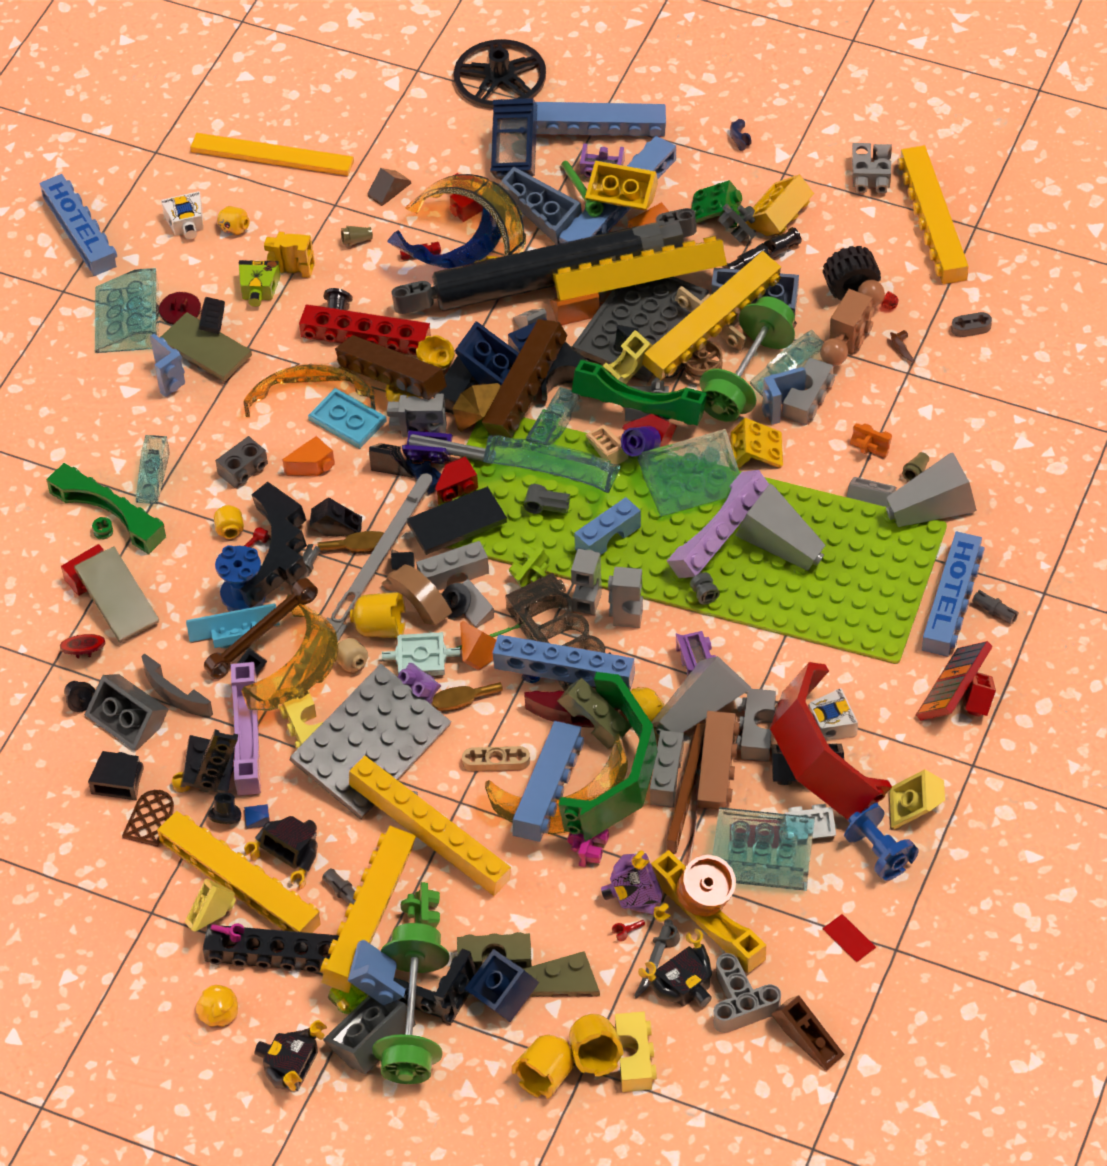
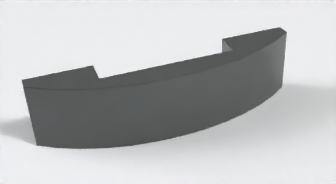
M145 653L141 656L149 683L165 701L193 715L211 717L213 715L210 700L195 689L187 695L163 677L162 668L159 663Z

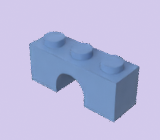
M625 497L574 533L575 550H592L602 555L607 551V543L614 534L618 533L621 537L626 538L641 527V510Z

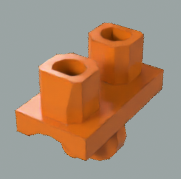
M856 423L853 426L850 444L861 448V453L865 455L871 452L886 458L889 453L892 434L886 431L878 432L866 423L863 425Z

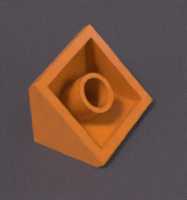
M594 293L561 301L558 298L550 299L556 321L560 322L561 325L593 318L599 310V294Z

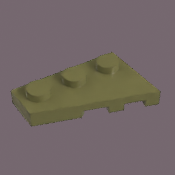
M585 951L523 969L540 982L529 997H552L553 994H568V996L591 994V996H600V991Z

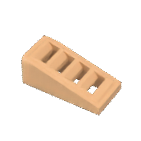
M605 425L585 434L587 440L610 468L628 459V455L621 447V441Z

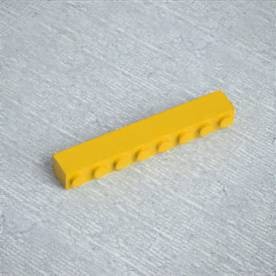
M926 146L901 149L900 158L897 159L898 168L903 171L904 185H908L909 199L914 202V214L919 216V228L921 231L924 230L925 245L930 247L929 255L931 261L935 262L936 276H940L943 285L967 281L969 266Z
M716 236L703 238L704 242L695 244V240L683 242L682 247L675 248L674 245L662 247V251L654 252L653 249L641 251L640 256L633 257V254H626L620 256L621 260L612 261V258L599 260L600 264L593 266L589 262L578 265L579 269L571 270L570 267L557 269L558 273L553 274L557 297L561 301L725 266L727 262L723 241L716 239Z
M762 251L644 353L642 364L660 380L666 376H671L676 371L677 366L681 363H686L691 358L693 352L701 350L709 338L716 337L724 325L731 324L743 307L751 304L754 299L761 298L770 285L772 287L775 286L781 278L780 272L782 267Z
M364 756L349 771V785L412 834L416 835L417 838L490 894L495 896L510 881L511 866L368 757Z
M176 811L157 829L160 843L214 882L231 889L235 893V897L281 930L313 933L321 925L320 912L315 905L307 904L295 891L287 890L277 878L269 877L260 866H254L248 862L242 853L234 852L225 841L217 840L213 837L207 828H201L196 825L190 816L182 815Z
M390 825L386 834L381 833L377 842V847L380 848L378 851L373 850L369 860L371 868H365L361 881L364 883L362 887L357 886L353 899L356 901L354 904L349 903L345 917L347 921H341L336 934L339 936L338 941L333 939L328 951L331 956L329 959L325 958L322 963L320 972L324 974L321 983L346 993L350 992L353 984L348 981L357 944L361 940L371 944L411 854L416 835Z

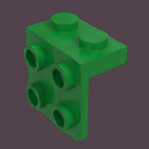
M730 180L699 189L694 193L691 207L695 211L696 223L716 216L721 217L725 212L722 207L726 203L739 215L740 212L737 208L743 200L740 190H737ZM735 222L730 228L737 227V223Z

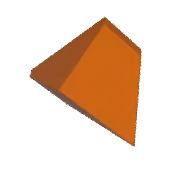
M464 621L460 622L463 662L479 670L493 661V650L497 639Z

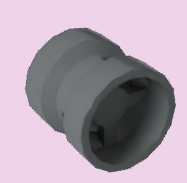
M700 573L691 579L690 586L697 593L696 597L700 604H710L719 597L720 592L717 586L713 584V579L709 573Z

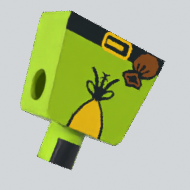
M239 260L242 299L249 300V305L253 307L260 306L262 300L273 299L281 277L279 261Z

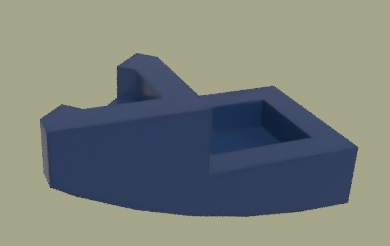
M412 460L405 461L406 467L416 481L422 474H430L433 481L426 493L429 495L435 492V487L441 473L431 466V462L424 461L422 464H414Z

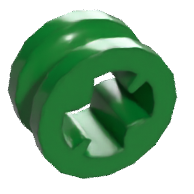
M100 517L94 520L92 528L96 538L104 540L112 536L113 526L109 518Z

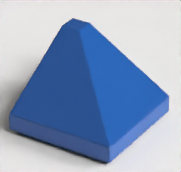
M268 804L244 807L247 829L263 827L270 821Z

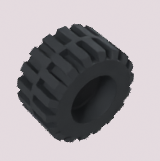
M849 246L848 248H842L840 251L834 252L833 256L828 257L827 262L823 265L824 269L822 272L833 297L838 298L840 301H842L849 289L858 292V288L863 282L867 280L879 282L881 280V272L873 253L866 247Z

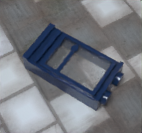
M533 98L493 100L490 172L497 179L502 180L513 167L530 176H535L538 105Z

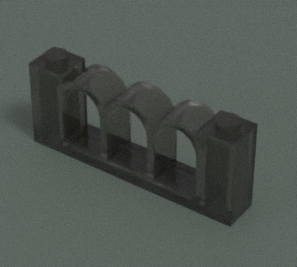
M554 573L505 595L507 611L519 625L528 640L549 643L548 639L568 630H576L581 632L582 635L562 646L606 653L604 643L599 638L590 635L587 619L580 614L574 613L573 601L569 595L564 593L566 587L561 579L558 580ZM552 608H561L566 611L564 614L540 626H537L532 617ZM557 680L564 691L573 684Z

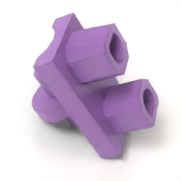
M408 663L406 669H402L398 675L403 684H407L412 688L414 695L424 698L430 704L433 702L435 693L441 687L434 677L426 674L414 663Z

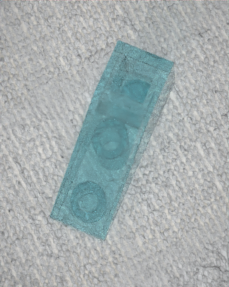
M145 434L140 457L136 503L158 504L170 455L167 436Z

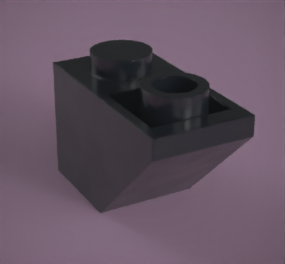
M328 497L311 508L309 526L326 536H348L361 532L362 516Z

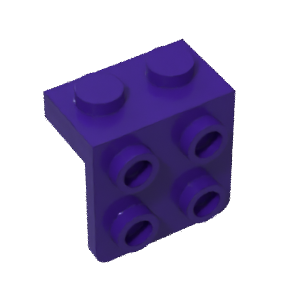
M408 431L407 445H402V451L406 458H410L409 460H412V462L418 463L423 462V459L431 460L435 464H444L445 461H450L451 455H449L446 448L409 445V438L414 434L452 442V434Z

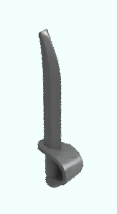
M666 920L659 937L653 938L655 946L649 962L654 963L656 969L664 948L674 947L680 941L677 927L673 925L672 920ZM642 978L634 994L635 998L639 997L649 987L648 978Z

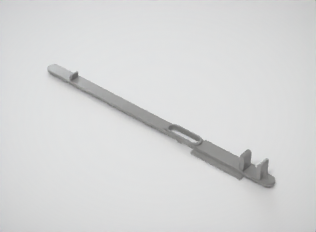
M422 474L349 590L337 604L331 618L327 617L308 649L305 648L303 650V656L300 660L302 664H294L295 675L292 678L294 687H303L314 669L321 670L347 628V625L343 623L350 614V610L354 609L353 607L357 599L362 595L406 525L407 518L411 517L433 480L430 474ZM355 595L344 616L341 619H336L335 616L347 597Z

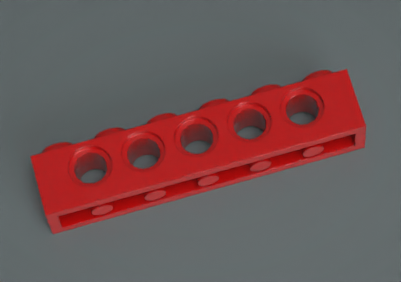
M308 304L305 305L299 322L300 334L303 338L343 343L354 335L391 350L411 355H417L418 343L425 340L427 336H431L430 323Z

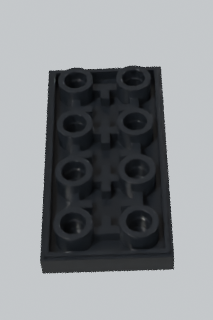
M488 486L407 518V524L425 555L507 523L506 515Z

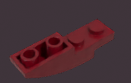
M564 691L524 692L525 709L552 722L557 721L579 727L595 728L588 718L583 715L573 717L557 701Z

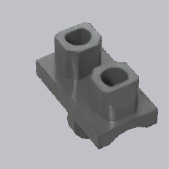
M727 203L722 207L725 212L718 221L727 230L736 222L738 226L731 234L739 242H742L748 236L753 239L757 235L745 223L749 221L752 224L755 221L753 217L755 210L752 206L744 208L740 205L737 208L740 212L739 215Z

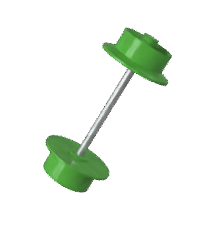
M766 296L759 298L755 304L746 305L741 310L739 323L743 331L754 340V343L736 373L724 369H710L705 371L700 378V388L702 392L707 393L704 410L713 418L724 422H732L740 414L749 413L756 406L755 392L741 378V375L759 345L772 349H784L793 343L795 339L793 328L795 315L786 303L777 298Z
M407 923L394 928L391 942L385 944L381 949V952L396 962L397 970L410 972L405 1034L391 1035L377 1040L372 1047V1052L381 1061V1075L385 1079L399 1084H419L431 1077L432 1065L441 1060L443 1051L436 1042L413 1035L417 973L433 972L445 967L449 962L450 955L447 949L441 945V933L436 928L421 923Z

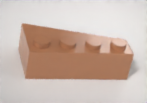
M707 711L697 799L698 808L726 810L727 803H732L733 789L729 788L730 780H734L735 766H732V759L737 757L738 744L734 743L735 736H739L740 722H736L735 713Z

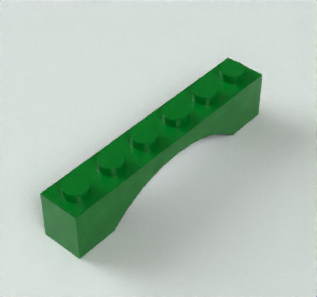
M580 360L576 367L572 386V393L579 394L582 397H591L605 403L610 402L621 405L624 408H632L646 414H655L665 419H673L684 422L687 425L698 426L703 417L707 396L706 392L687 387L668 393L641 391L620 382L602 365L585 360Z
M63 463L46 479L49 493L65 503L91 504L114 514L126 526L132 545L147 554H150L166 538L165 525L159 518L150 516L143 508H137L125 497H119L110 488L103 487L92 477L83 475L76 467H70Z

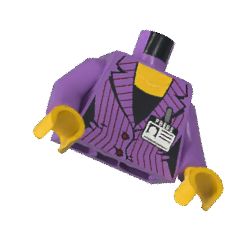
M640 850L637 854L622 855L613 867L610 877L611 884L601 887L604 899L609 900L617 897L621 907L624 909L630 908L631 910L654 915L655 919L659 922L668 919L671 915L666 914L664 911L669 906L666 903H663L661 906L659 905L663 892L647 853Z

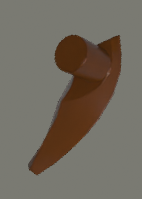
M903 330L897 334L890 332L891 340L896 350L907 360L914 363L915 360L903 342L904 339L908 338L907 331Z

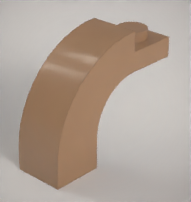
M404 564L398 570L387 575L388 578L382 582L385 590L404 595L416 608L424 624L436 626L452 613L438 589L426 576L412 566Z

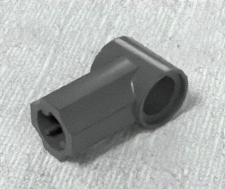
M531 484L528 486L523 507L527 512L533 514L541 513L542 510L568 513L570 494L547 491L542 485Z

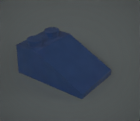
M475 321L454 350L479 385L498 383L502 386L519 355V352L477 321Z

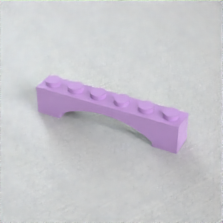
M759 470L741 472L729 486L731 492L714 518L692 539L679 546L670 556L667 563L678 578L698 575L744 520L748 511L769 485Z
M254 662L231 664L234 732L238 734L234 759L237 795L260 794L258 700Z

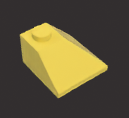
M924 769L893 785L890 789L891 828L896 829L930 812L945 801L944 780Z
M205 878L184 922L191 930L196 932L218 920L233 908L236 900L234 898L235 893L231 889Z

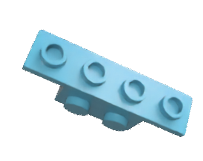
M273 603L186 620L189 641L194 642L212 638L214 648H228L276 608V604Z

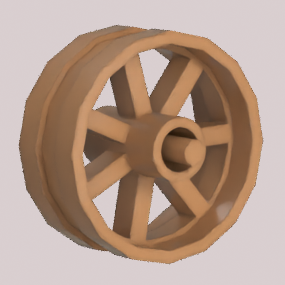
M707 341L701 350H696L692 353V356L696 359H690L684 363L686 373L691 378L700 381L705 371L722 369L723 354L721 348L716 343ZM717 356L719 361L712 359Z

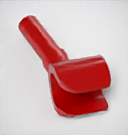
M261 527L256 528L253 532V537L244 546L251 547L257 541L266 543L270 538V535L267 534L268 531Z
M640 920L627 926L622 923H616L612 926V932L622 931L616 935V938L619 941H624L628 937L629 932L644 926L645 921Z

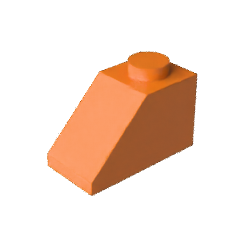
M317 436L282 459L284 473L288 476H319L335 465L333 450Z

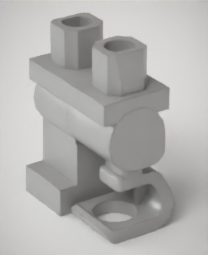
M852 143L853 187L856 188L857 193L867 192L868 187H876V192L887 193L891 183L892 160L890 159L892 144H873V159L875 160L871 162V143ZM858 149H865L868 153L857 154L856 151Z
M436 394L435 398L430 400L420 399L416 396L407 398V395H400L399 402H388L387 416L389 417L390 431H401L402 437H408V431L425 432V430H428V432L446 433L447 422L444 394Z

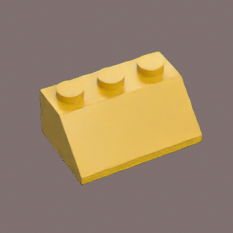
M595 161L585 200L647 211L654 201L657 190L656 171Z
M800 174L775 182L753 206L755 221L752 224L749 221L745 223L751 229L766 236L780 235L787 229L786 225L798 217L799 210L810 203L809 199L814 195V192Z

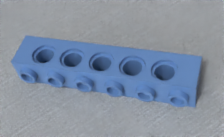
M499 634L493 650L494 669L571 683L582 678L590 686L594 687L596 672L619 674L630 691L635 676L634 658Z

